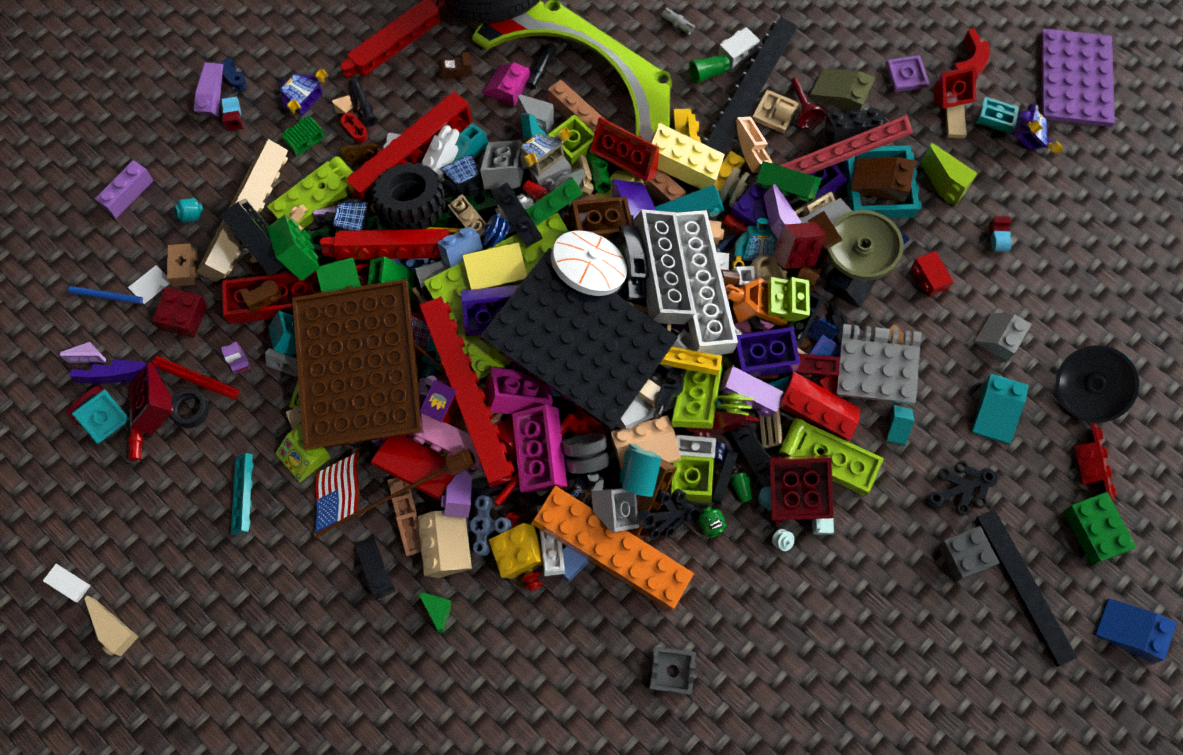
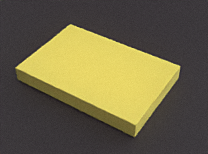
M519 242L463 255L471 290L524 281L527 277Z

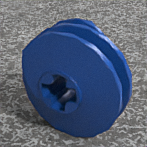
M498 214L492 215L483 231L485 237L482 245L485 246L490 239L488 248H493L497 242H501L508 233L511 223L505 222V219L502 217L499 218Z

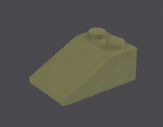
M823 68L810 97L844 111L861 110L870 93L875 77L861 71Z

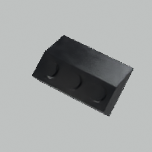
M837 269L829 282L827 292L860 308L876 280L854 279Z

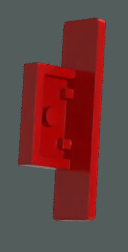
M1093 423L1091 427L1095 442L1075 446L1082 482L1084 485L1104 482L1106 492H1108L1112 502H1115L1114 496H1117L1115 484H1111L1110 477L1113 476L1111 466L1106 464L1105 459L1109 458L1106 446H1102L1101 442L1104 439L1102 428H1098Z

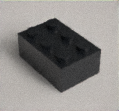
M869 108L867 110L853 109L846 112L833 111L832 113H826L825 134L831 145L883 125L887 121L880 110L876 108Z

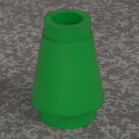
M746 472L732 476V482L730 483L741 503L752 500L750 480Z

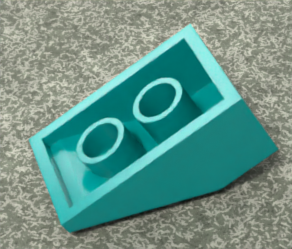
M990 374L983 383L972 433L1010 445L1026 401L1029 385Z

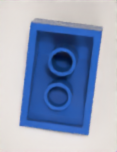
M1108 598L1094 636L1155 664L1165 660L1177 622L1158 613Z

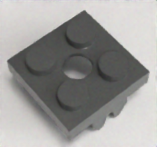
M654 647L650 690L692 695L696 652ZM670 665H675L679 670V674L674 678L667 675V668Z

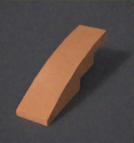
M398 478L388 480L391 494L409 486L408 483ZM410 489L392 498L406 556L422 552L418 514Z

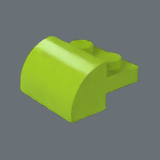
M770 277L768 279V315L782 317V321H799L810 316L809 280L794 277L789 280Z

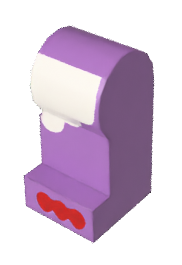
M237 341L227 347H221L223 355L234 374L251 368L245 351Z

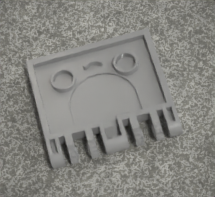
M843 324L836 395L915 404L922 333L913 331L910 346V331H905L903 345L897 344L898 330L893 329L891 343H888L889 329L875 327L872 342L870 341L871 327L867 326L864 333L865 341L858 340L860 330L858 325H854L853 339H850L851 325Z

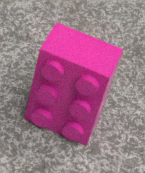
M491 367L485 386L488 406L492 412L512 414L542 405H552L551 389L541 381L517 370Z

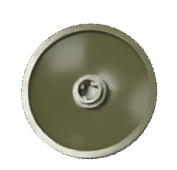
M857 210L842 215L833 223L842 241L827 249V254L832 264L841 273L858 280H876L888 275L896 268L903 254L904 243L900 230L889 218L874 211Z

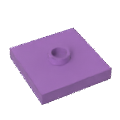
M920 55L886 61L885 65L894 93L928 88L929 81Z

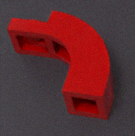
M973 28L968 29L963 39L971 59L956 63L952 71L976 66L977 80L989 60L990 47L988 40L981 42L979 34Z

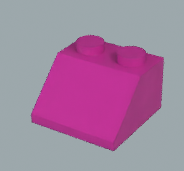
M515 62L500 65L484 89L483 94L514 107L518 101L519 94L522 95L527 87L526 82L530 77L529 68Z

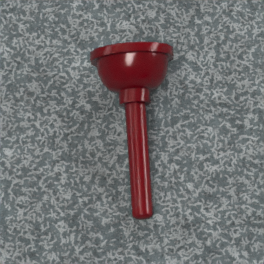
M793 78L791 83L801 103L797 123L802 129L814 128L824 120L825 113L822 108L807 101L798 79Z

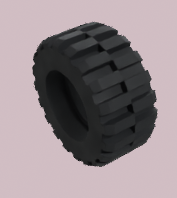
M411 162L405 165L397 164L394 168H388L387 172H382L379 175V179H376L372 188V199L378 218L386 227L392 230L427 229L428 225L432 226L436 223V219L439 220L442 216V212L446 207L443 185L437 172L430 167L423 166L421 163L412 164ZM408 194H421L416 199L410 201H397Z

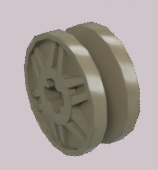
M737 167L731 171L720 193L722 204L730 198V208L743 196L751 174L746 172L739 178L740 169Z

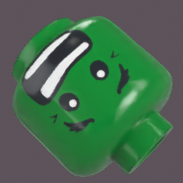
M708 507L700 512L701 516H699L697 522L705 536L715 538L725 532L724 529L727 523L719 509L712 510L711 507Z

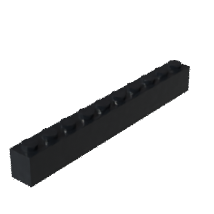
M780 16L777 22L773 21L769 28L771 33H766L762 40V43H764L763 47L759 46L754 54L757 56L756 59L750 60L746 67L749 71L743 72L739 79L742 83L740 86L736 84L731 93L734 95L733 98L727 99L723 106L726 110L724 112L720 111L716 118L719 122L717 125H712L708 132L710 134L709 139L705 137L702 144L725 154L737 133L736 119L738 117H746L797 30V25Z

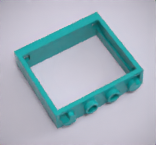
M880 146L843 161L845 178L848 180L846 186L849 208L852 211L869 210L880 213L887 218H915L919 210H921L922 203L918 199L919 185L916 184V168H914L910 193L908 195L910 204L861 206L860 193L850 191L856 166L855 160L857 158L901 157L914 160L911 146Z

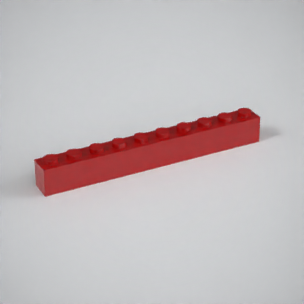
M439 297L420 304L451 388L457 390L455 394L456 401L490 488L512 480V473L515 472L511 460H506L505 454L508 453L504 442L500 443L497 436H500L497 424L492 425L490 418H493L492 411L489 406L485 407L483 400H486L483 389H478L476 383L479 382L476 371H471L469 365H472L469 354H464L462 349L466 347L462 336L458 337L456 331L459 329L455 319L451 320L449 316L452 313L449 303H444L443 298Z

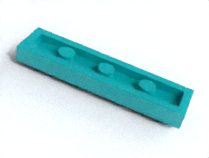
M244 453L235 457L231 535H241L249 532V514L252 504L250 495L253 485L251 476L254 466L252 461L253 454Z

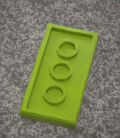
M722 364L719 375L687 370L684 377L683 391L676 397L671 422L672 427L712 429L723 370Z

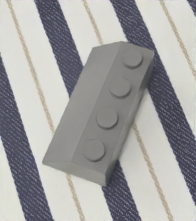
M655 372L649 378L660 388L662 384L673 385L666 381V375H663L661 372ZM637 395L616 426L626 430L654 417L653 413L656 408ZM676 397L674 398L669 409L675 407Z

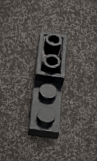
M620 225V252L627 265V275L625 278L626 299L645 300L647 299L646 279L649 278V268L644 241L638 227Z

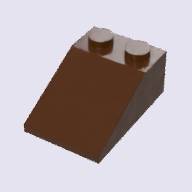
M901 157L857 158L850 191L905 203L910 193L915 161Z
M627 196L572 201L568 210L572 231L591 232L607 240L619 236L620 225L633 226Z

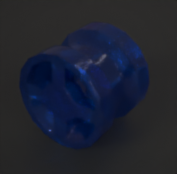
M716 442L714 463H724V453L727 452L728 448L725 444Z

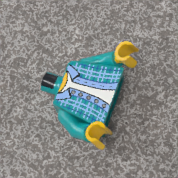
M757 219V226H748L746 232L738 238L734 254L736 260L732 262L733 269L738 262L741 266H745L743 261H753L762 255L773 257L778 239L770 229V226H768L767 219Z

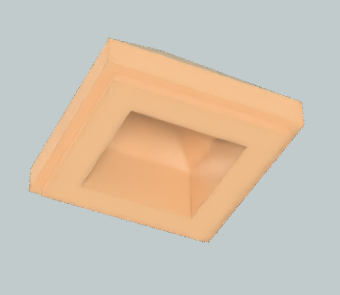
M349 95L332 100L336 113H347L353 108Z

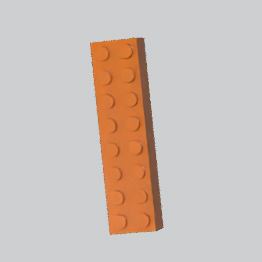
M557 486L552 489L531 523L668 611L675 609L694 575L693 572L627 530L611 532L596 516L592 508Z

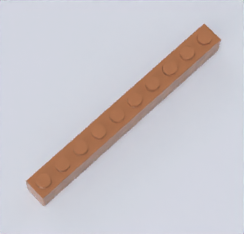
M559 80L548 89V103L553 104V107L567 120L575 114L595 133L598 118H603L562 80ZM657 169L655 179L650 181L643 180L647 192L661 205L683 197L686 194L682 187L659 169Z

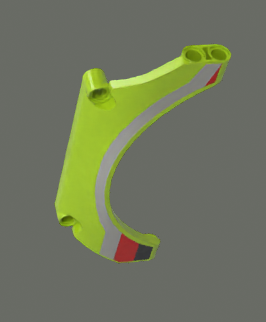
M549 0L545 5L539 1L536 6L526 13L506 21L482 23L473 35V42L485 50L506 41L529 36L561 37L583 44L605 58L616 69L626 84L636 115V136L650 142L659 123L670 128V89L672 87L670 74L655 67L561 5L558 0ZM662 79H667L666 83H659Z

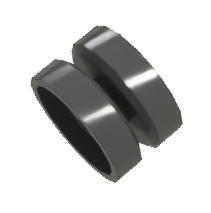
M580 434L569 437L562 442L564 454L568 455L565 459L566 468L570 473L595 472L606 468L610 464L608 452L604 451L607 447L604 434Z

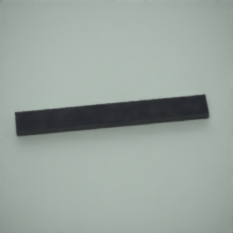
M994 509L976 517L979 526H981L991 548L1056 666H1061L1078 658L996 510Z

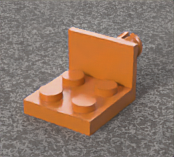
M758 278L740 288L731 284L725 287L728 300L733 301V309L738 322L741 323L751 317L758 316L783 327L790 325V321H782V317L768 315V281Z

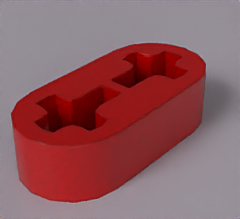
M353 113L344 114L341 117V123L345 131L355 142H365L368 138L365 126ZM356 130L362 133V135L356 134Z

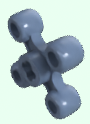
M481 495L475 500L478 515L471 521L466 518L467 532L473 531L477 536V540L473 545L474 553L478 556H487L491 551V545L488 542L489 535L494 531L502 534L512 529V522L504 517L496 520L491 519L489 512L493 507V501L489 496Z

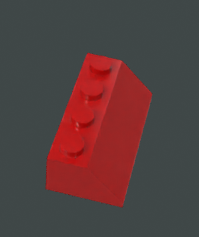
M795 372L791 373L783 389V395L779 404V408L845 441H850L859 423L861 408Z

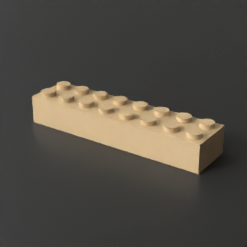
M268 139L258 150L230 207L246 198L253 208L260 213L265 205L263 201L270 195L273 189L271 185L277 181L280 175L278 171L285 165L288 159L285 157L288 150ZM222 220L196 271L216 283L221 278L225 279L226 275L231 273L234 267L231 264L239 257L242 251L239 249L241 244L234 237L235 233L224 220Z

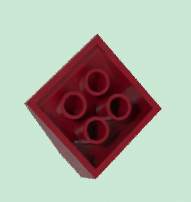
M829 455L769 457L772 520L834 518L832 461Z

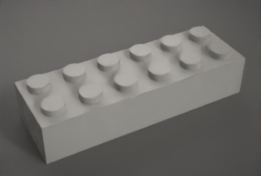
M641 209L632 222L633 226L638 227L647 254L649 278L646 279V302L649 317L657 323L685 325L695 315L676 212Z

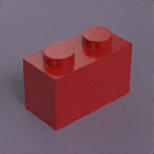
M936 251L916 258L911 266L913 274L918 277L923 291L929 297L948 290L954 282Z

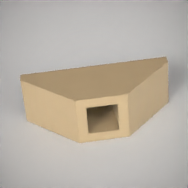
M463 194L448 205L465 228L471 227L479 233L480 238L485 235L483 231L486 222Z

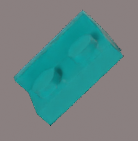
M984 97L976 123L1011 134L1016 126L1019 107Z
M628 444L624 454L623 469L620 472V483L623 484L622 489L633 494L653 497L662 457L653 451H646L636 444Z

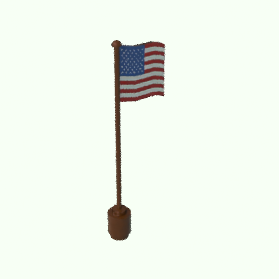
M462 449L445 458V468L358 511L360 491L357 470L359 452L317 472L315 484L317 518L316 529L312 536L318 538V535L446 471L448 474L456 476L472 468V465L476 463L475 457L470 449Z

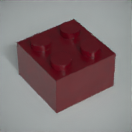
M815 222L783 225L773 257L784 269L815 266L827 234Z
M165 287L152 321L159 330L195 338L208 304L201 295Z

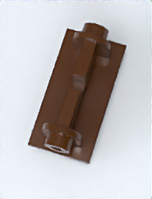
M374 143L362 145L345 144V146L340 147L344 162L369 161L379 151L378 144Z

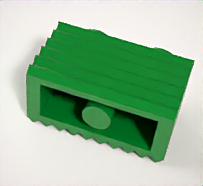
M308 116L307 118H302L292 128L286 129L281 134V137L289 150L298 157L324 139L325 135L323 129L311 116Z

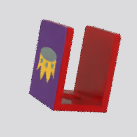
M434 380L420 412L442 423L451 424L459 407L455 398L457 390L444 382L441 383Z

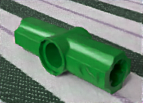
M592 152L587 153V161L592 176L591 181L599 193H606V191L611 189V182L607 172L608 163L604 161V158Z

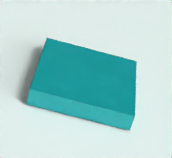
M105 389L72 413L97 444L130 421L128 415Z

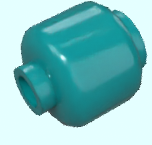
M195 198L180 199L174 205V214L176 219H179L182 223L195 222L203 214L202 204H198Z

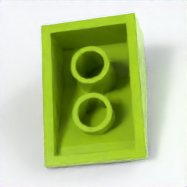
M933 143L930 144L921 162V166L939 195L946 202L954 206L965 195L978 174Z

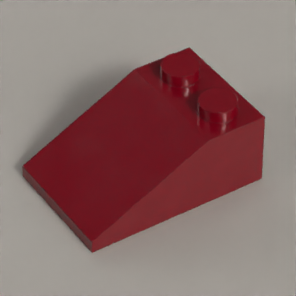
M148 361L129 385L130 428L151 435L157 428L162 426L166 417L171 415L173 406L171 405V396L152 362Z
M715 411L712 429L687 427V430L693 431L695 436L712 438V434L720 435L759 422V418Z

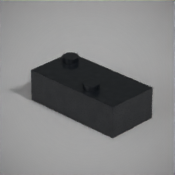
M246 198L238 201L220 215L235 233V239L241 245H245L270 277L285 266L276 258L267 230L269 226Z

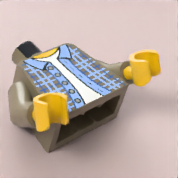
M568 128L561 129L556 137L539 133L531 139L527 137L522 138L520 141L522 167L524 169L531 167L540 175L565 156L562 143L572 136Z

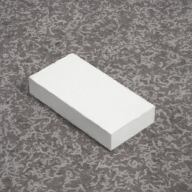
M58 564L54 565L43 580L77 603L91 586Z

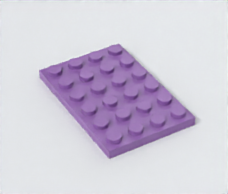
M1052 29L1042 30L1041 114L1046 120L1108 127L1114 125L1112 36Z

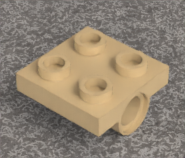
M766 90L752 119L784 134L799 103Z

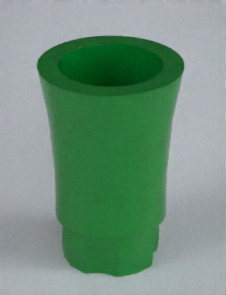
M725 55L690 60L689 73L695 84L730 70V62Z

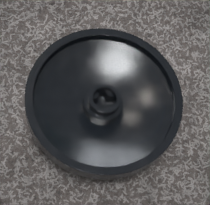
M1092 345L1074 351L1062 362L1056 375L1055 386L1061 404L1070 414L1083 421L1102 423L1119 418L1132 407L1139 392V376L1132 361L1122 352L1108 346Z

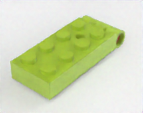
M339 156L334 157L330 162L324 163L267 207L278 220L284 214L290 219L289 213L295 206L304 205L308 210L298 222L304 229L315 221L314 210L334 206L351 193L346 179L354 172Z
M797 418L793 420L778 452L781 457L819 455L817 451H821L823 455H829L832 461V481L865 497L869 494L884 458Z

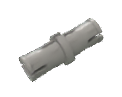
M669 8L663 11L662 18L672 23L673 27H678L688 35L694 31L695 25L686 21L683 18L684 16L674 13Z

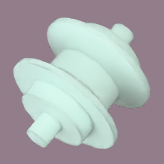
M779 529L774 533L772 543L774 547L782 551H788L794 544V535L785 529Z

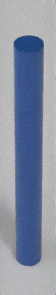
M73 286L68 288L69 294L142 304L143 297Z

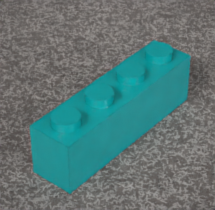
M715 185L655 207L656 211L676 213L707 210L708 217L717 216L720 212L725 211L719 191Z

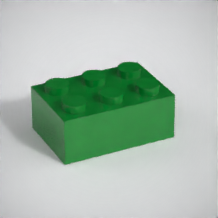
M763 161L756 182L761 184V188L767 190L776 184L782 194L792 196L793 193L796 194L795 198L809 202V199H815L822 178Z
M284 214L267 227L276 258L301 281L319 268L318 256L314 252L315 247L310 242L311 236L307 231H302L293 218L289 219Z
M1108 492L1073 504L1063 511L1091 566L1137 548Z

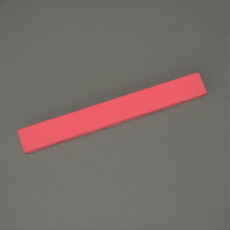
M905 115L780 166L812 174L911 135L913 131L909 119Z

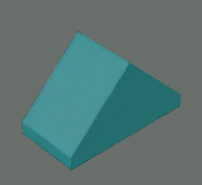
M893 405L887 442L906 446L914 423L913 409Z

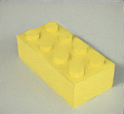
M659 123L650 140V143L659 147L657 169L699 189L713 185L717 179L725 154Z

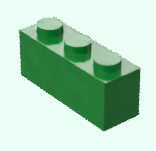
M570 177L527 207L526 212L537 226L584 193L574 178Z

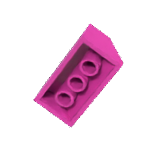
M542 405L512 413L520 492L552 490L555 486L559 488L567 487L559 409L549 405Z

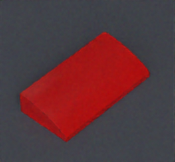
M599 117L590 152L645 181L655 179L659 162V147Z
M405 436L387 438L371 461L372 465L409 485L445 468L444 463H446L445 457ZM446 471L415 488L440 500L442 495L446 494L447 486L455 476L448 474Z

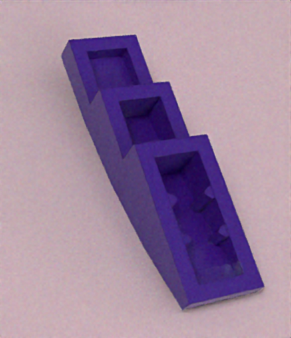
M113 359L112 366L92 364L91 371L72 369L70 377L77 383L86 384L130 381L135 379L147 362Z

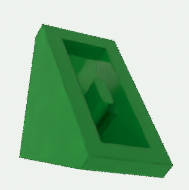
M422 592L419 595L438 632L441 634L444 632L452 602L451 600Z

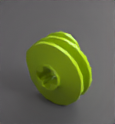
M729 392L728 396H717L718 399L727 403L716 404V407L724 409L728 413L749 416V413L741 409H752V406L742 401H753L754 398Z

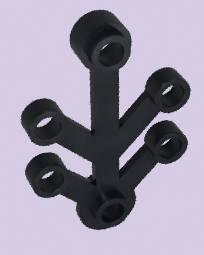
M962 460L955 464V471L959 474L966 473L975 477V479L967 480L951 474L947 468H941L937 472L938 479L952 482L958 486L941 493L931 492L926 497V504L931 509H937L943 504L944 500L963 493L960 504L956 507V513L959 516H965L969 513L970 508L968 505L975 487L980 486L978 497L974 499L973 504L977 509H982L987 505L986 495L988 489L993 487L998 481L994 470L984 468L980 471L969 467ZM958 465H963L964 470L959 469ZM941 472H945L947 477H943ZM985 475H989L991 480H987ZM933 496H936L939 502H935ZM977 500H982L983 505H979ZM960 507H964L966 512H961Z
M676 489L672 494V498L680 503L682 509L677 510L671 500V495L662 490L657 495V500L664 504L668 511L651 513L648 510H641L637 514V523L644 529L648 528L646 534L652 540L657 539L661 532L669 538L673 536L675 531L685 521L694 522L699 517L700 511L698 506L694 503H689L686 499V493L681 489ZM663 520L657 527L652 526L655 521Z

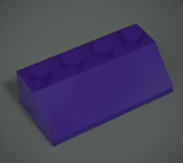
M520 285L462 290L461 299L465 336L481 335Z

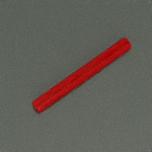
M158 356L152 361L155 368L233 400H236L240 394V391L234 387Z

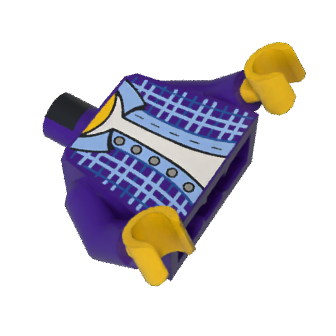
M320 69L315 75L295 73L289 80L282 76L278 80V86L281 87V101L284 109L292 112V114L296 111L299 115L303 116L323 94L320 82L323 84L325 82L324 78L329 75L323 69Z
M1031 104L1026 111L1018 114L1014 135L1030 151L1045 147L1058 154L1064 149L1058 141L1053 143L1047 137V121L1039 112L1038 105Z

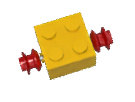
M514 512L508 513L503 517L508 518L512 522V529L489 539L501 577L513 579L525 573L521 581L527 583L524 590H529V592L541 589L540 585L544 582L538 580V576L541 573L533 571V569L543 565L542 548L533 525L518 523L519 514L515 515Z

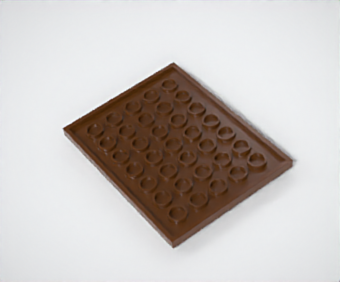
M402 279L293 297L304 450L309 451L423 433L408 281Z

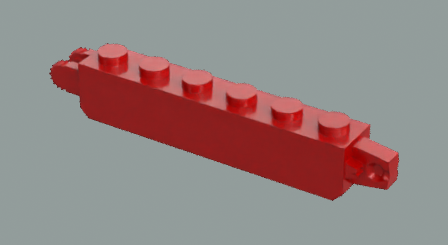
M445 0L420 1L412 9L407 10L402 16L393 20L388 26L379 30L374 36L366 39L360 46L352 49L347 54L348 59L340 65L343 76L347 79L352 78L357 73L360 76H366L440 23V13L447 7Z
M446 229L339 231L335 233V237H323L319 242L320 246L323 247L321 250L322 255L336 257V260H345L352 257L354 260H371L383 256L389 259L441 258L437 242L450 234Z

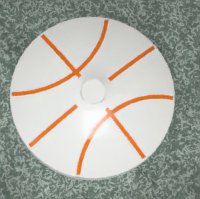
M570 231L561 235L552 248L551 262L555 272L567 285L577 291L595 296L609 295L617 291L626 278L627 265L623 255L610 241L602 236L587 231Z

